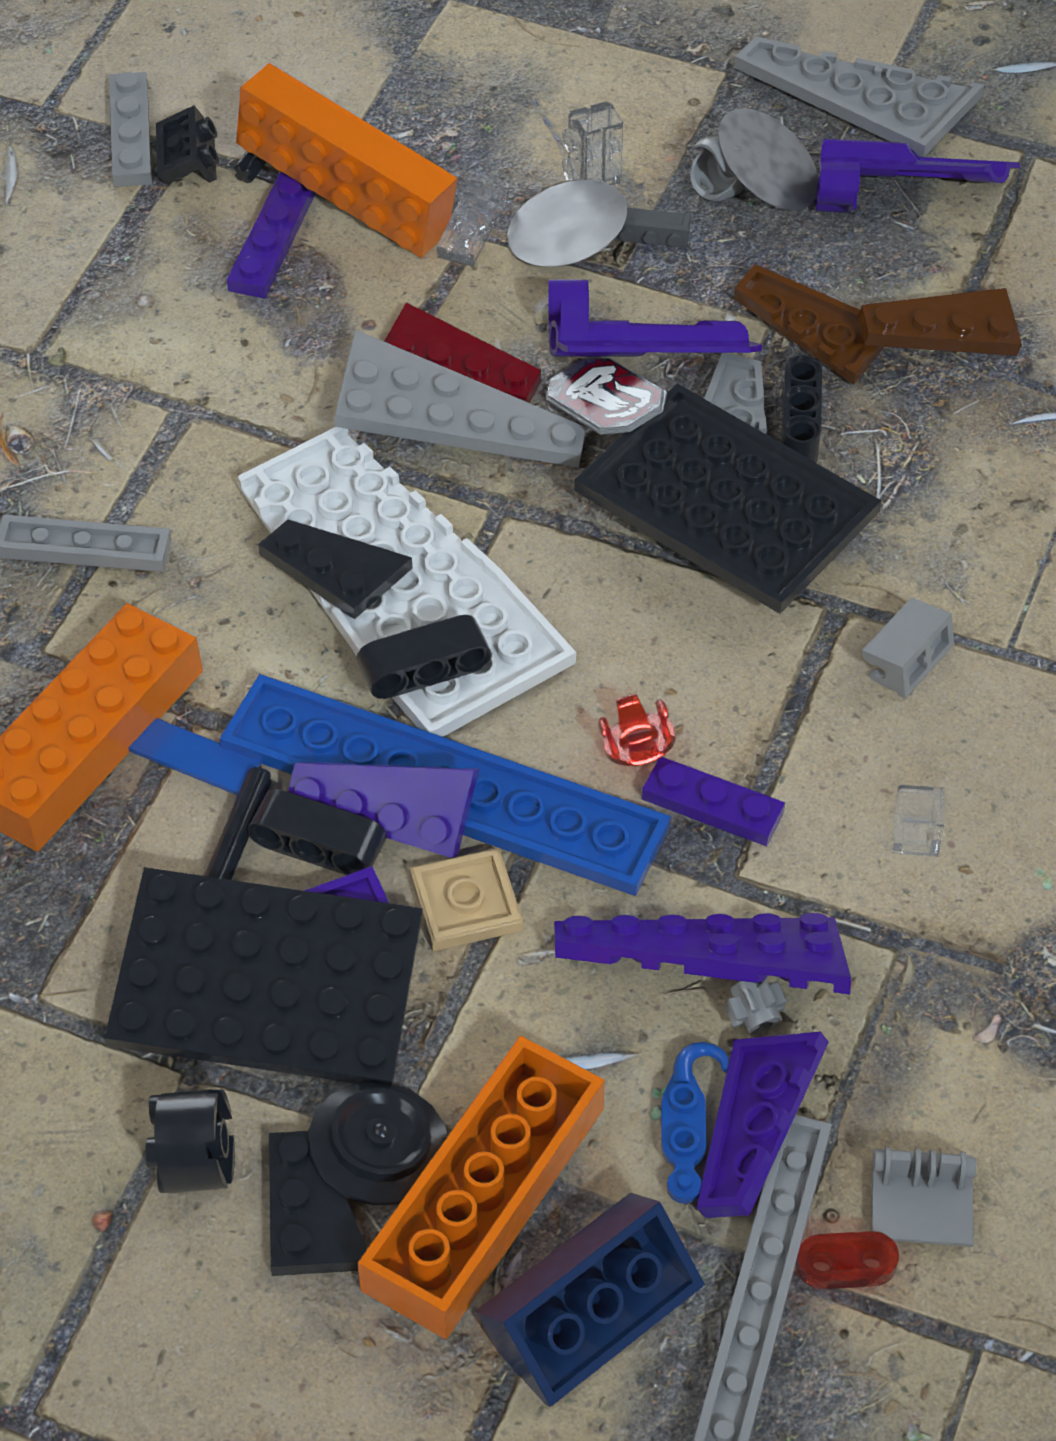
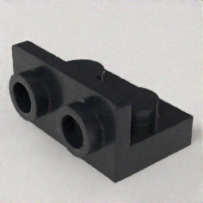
M195 105L156 123L157 175L165 185L179 178H184L196 170H199L209 183L217 180L216 164L219 163L215 150L217 130L213 121L209 117L204 118Z

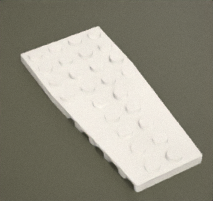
M334 427L239 475L238 480L241 492L270 533L289 519L412 557L413 569L356 619H353L311 590L356 656L364 645L377 639L458 615L466 614L476 618L492 652L491 661L487 666L465 676L392 697L418 729L444 737L576 664V651L508 576L468 538L462 541L453 533V525L442 514L435 516L426 508V500L416 490L410 493L399 483V475L390 466L384 469L373 458V451L365 443L358 445L348 435V429Z

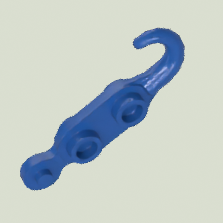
M707 1042L692 1043L678 1053L673 1066V1075L661 1100V1149L664 1158L674 1167V1171L668 1177L667 1191L672 1200L682 1204L692 1203L699 1197L702 1181L694 1167L702 1161L706 1151V1101L693 1075V1062L699 1057H712L720 1063L722 1071L727 1073L730 1060L723 1049Z

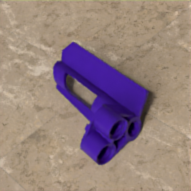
M824 138L820 157V175L817 183L816 211L851 213L852 210H856L860 175L958 178L973 182L1003 183L1007 180L1010 169H1020V163L920 157L907 143Z
M548 280L549 348L553 357H639L647 352L751 353L762 351V344L750 342L748 330L739 321L704 320L696 325L629 323V320H589V280Z

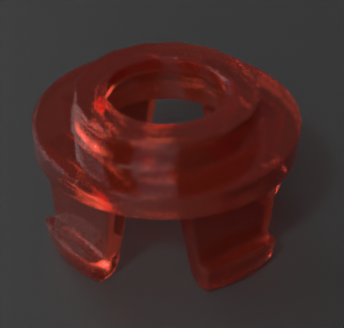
M637 694L627 695L616 700L618 723L610 728L605 717L599 719V731L604 738L603 748L610 761L623 766H639L653 762L669 752L676 741V730L672 721L668 719L669 710L663 700L659 699L655 702L657 714L646 713Z

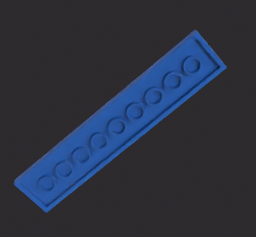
M262 674L258 675L220 737L221 748L259 760L263 765L292 774L294 764L301 761L356 763L358 765L382 764L410 767L480 768L463 833L464 836L633 896L637 895L670 828L671 816Z

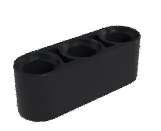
M799 355L791 358L785 366L781 443L817 463L821 436L822 367L817 359L811 356Z
M464 614L369 642L359 650L356 659L372 695L378 699H387L477 672L488 665L492 658V652L476 618L472 615Z
M272 789L266 793L247 828L249 837L266 849L344 875L373 866L387 839V834L383 827L369 818L279 789Z

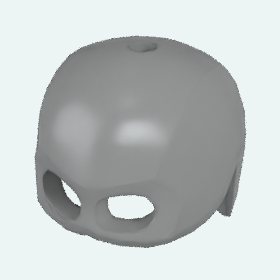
M718 135L699 140L692 147L693 150L702 149L694 159L690 171L691 183L700 196L709 201L716 202L732 198L745 189V186L728 166L720 148ZM700 182L703 183L707 189H704L701 186Z

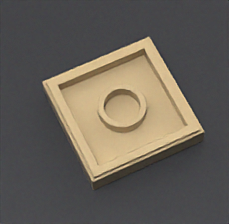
M499 848L410 868V878L419 907L423 908V920L433 952L523 931V919Z

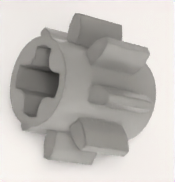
M765 980L758 983L740 981L731 987L730 991L733 998L727 1000L729 1005L725 1009L733 1028L744 1024L749 1034L754 1035L772 1029L782 1021L779 1012L785 1009L783 1005L788 1002L779 982L768 985V982H765Z

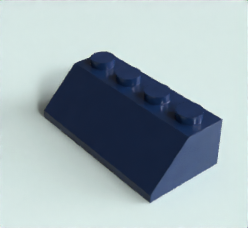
M629 1193L475 1312L498 1353L543 1403L551 1407L702 1288L705 1283L661 1202Z

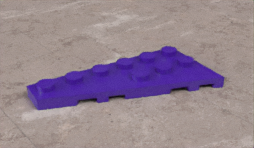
M770 913L758 914L753 918H733L725 914H713L706 919H686L680 915H665L656 920H639L637 917L630 915L616 916L612 920H592L585 916H571L564 921H554L555 958L611 965L621 960V957L632 958L636 962L641 963L642 969L659 971L661 963L664 962L684 965V974L753 983L762 982L768 976H776L784 981H788L789 987L808 989L809 981L834 984L833 993L849 995L851 993V975L835 917H827L820 913H806L801 915L800 918H780L778 915Z

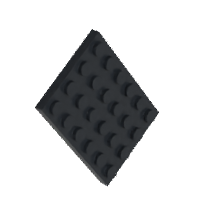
M678 383L667 392L662 413L631 432L623 433L574 481V491L779 614L880 512L881 508L880 499Z
M144 867L105 1033V1044L108 1047L349 1083L383 1082L393 1084L423 917V908Z

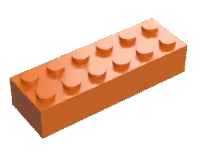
M268 63L240 87L236 144L243 147L247 152L253 153L272 165L276 170L295 179L307 189L324 197L339 209L353 215L370 228L377 230L420 258L449 233L458 180L456 176L271 63Z
M126 603L1 734L0 832L39 852L129 753V746L156 718L160 719L203 672L197 637Z
M520 1035L359 1260L360 1291L447 1340L604 1110L605 1080Z

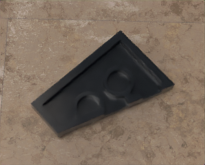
M289 519L258 544L260 556L353 619L361 615L413 569L412 557Z
M308 1131L269 1133L270 1255L272 1276L358 1271V1262L367 1250L346 1197L322 1179L310 1159Z

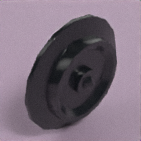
M356 1082L333 1092L315 1110L307 1136L310 1159L327 1184L343 1196L370 1205L400 1204L446 1140L447 1131L445 1124L434 1107L411 1089L383 1082Z

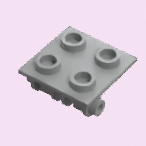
M885 1146V1149H873L872 1240L973 1247L972 1178H975L976 1158H973L972 1155H966V1152H960L959 1155L936 1153V1150L921 1152V1149L916 1148L915 1151L891 1150V1147Z

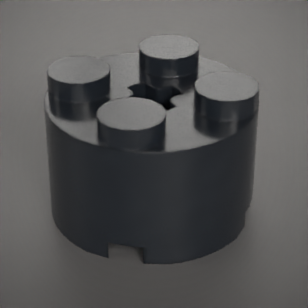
M208 1089L150 1095L149 1116L152 1125H154V1137L146 1139L145 1152L148 1167H157L159 1192L170 1194L228 1188L227 1184L232 1183L234 1176L235 1141L234 1135H228L225 1121L232 1119L231 1108L225 1091L223 1089Z

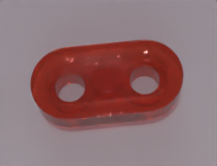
M877 1231L817 1234L810 1236L800 1245L796 1268L803 1282L816 1289L880 1286L886 1284L894 1277L899 1261V1250L889 1236ZM874 1259L879 1262L880 1266L871 1268L865 1265L863 1261ZM824 1262L830 1269L821 1271L816 1269L813 1264Z

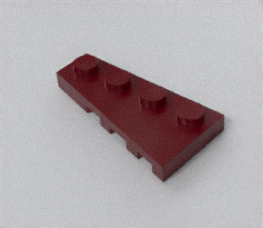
M407 302L384 340L386 343L528 403L531 402L541 383L540 369Z

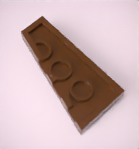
M754 264L735 286L734 299L853 385L884 348L882 346L864 345L858 321L859 309Z
M1006 288L866 304L861 306L858 314L863 342L867 346L1017 356L1022 346Z

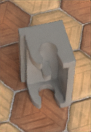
M911 597L862 650L865 661L879 666L885 672L873 669L869 673V677L878 684L898 692L899 696L906 699L954 646L952 613Z

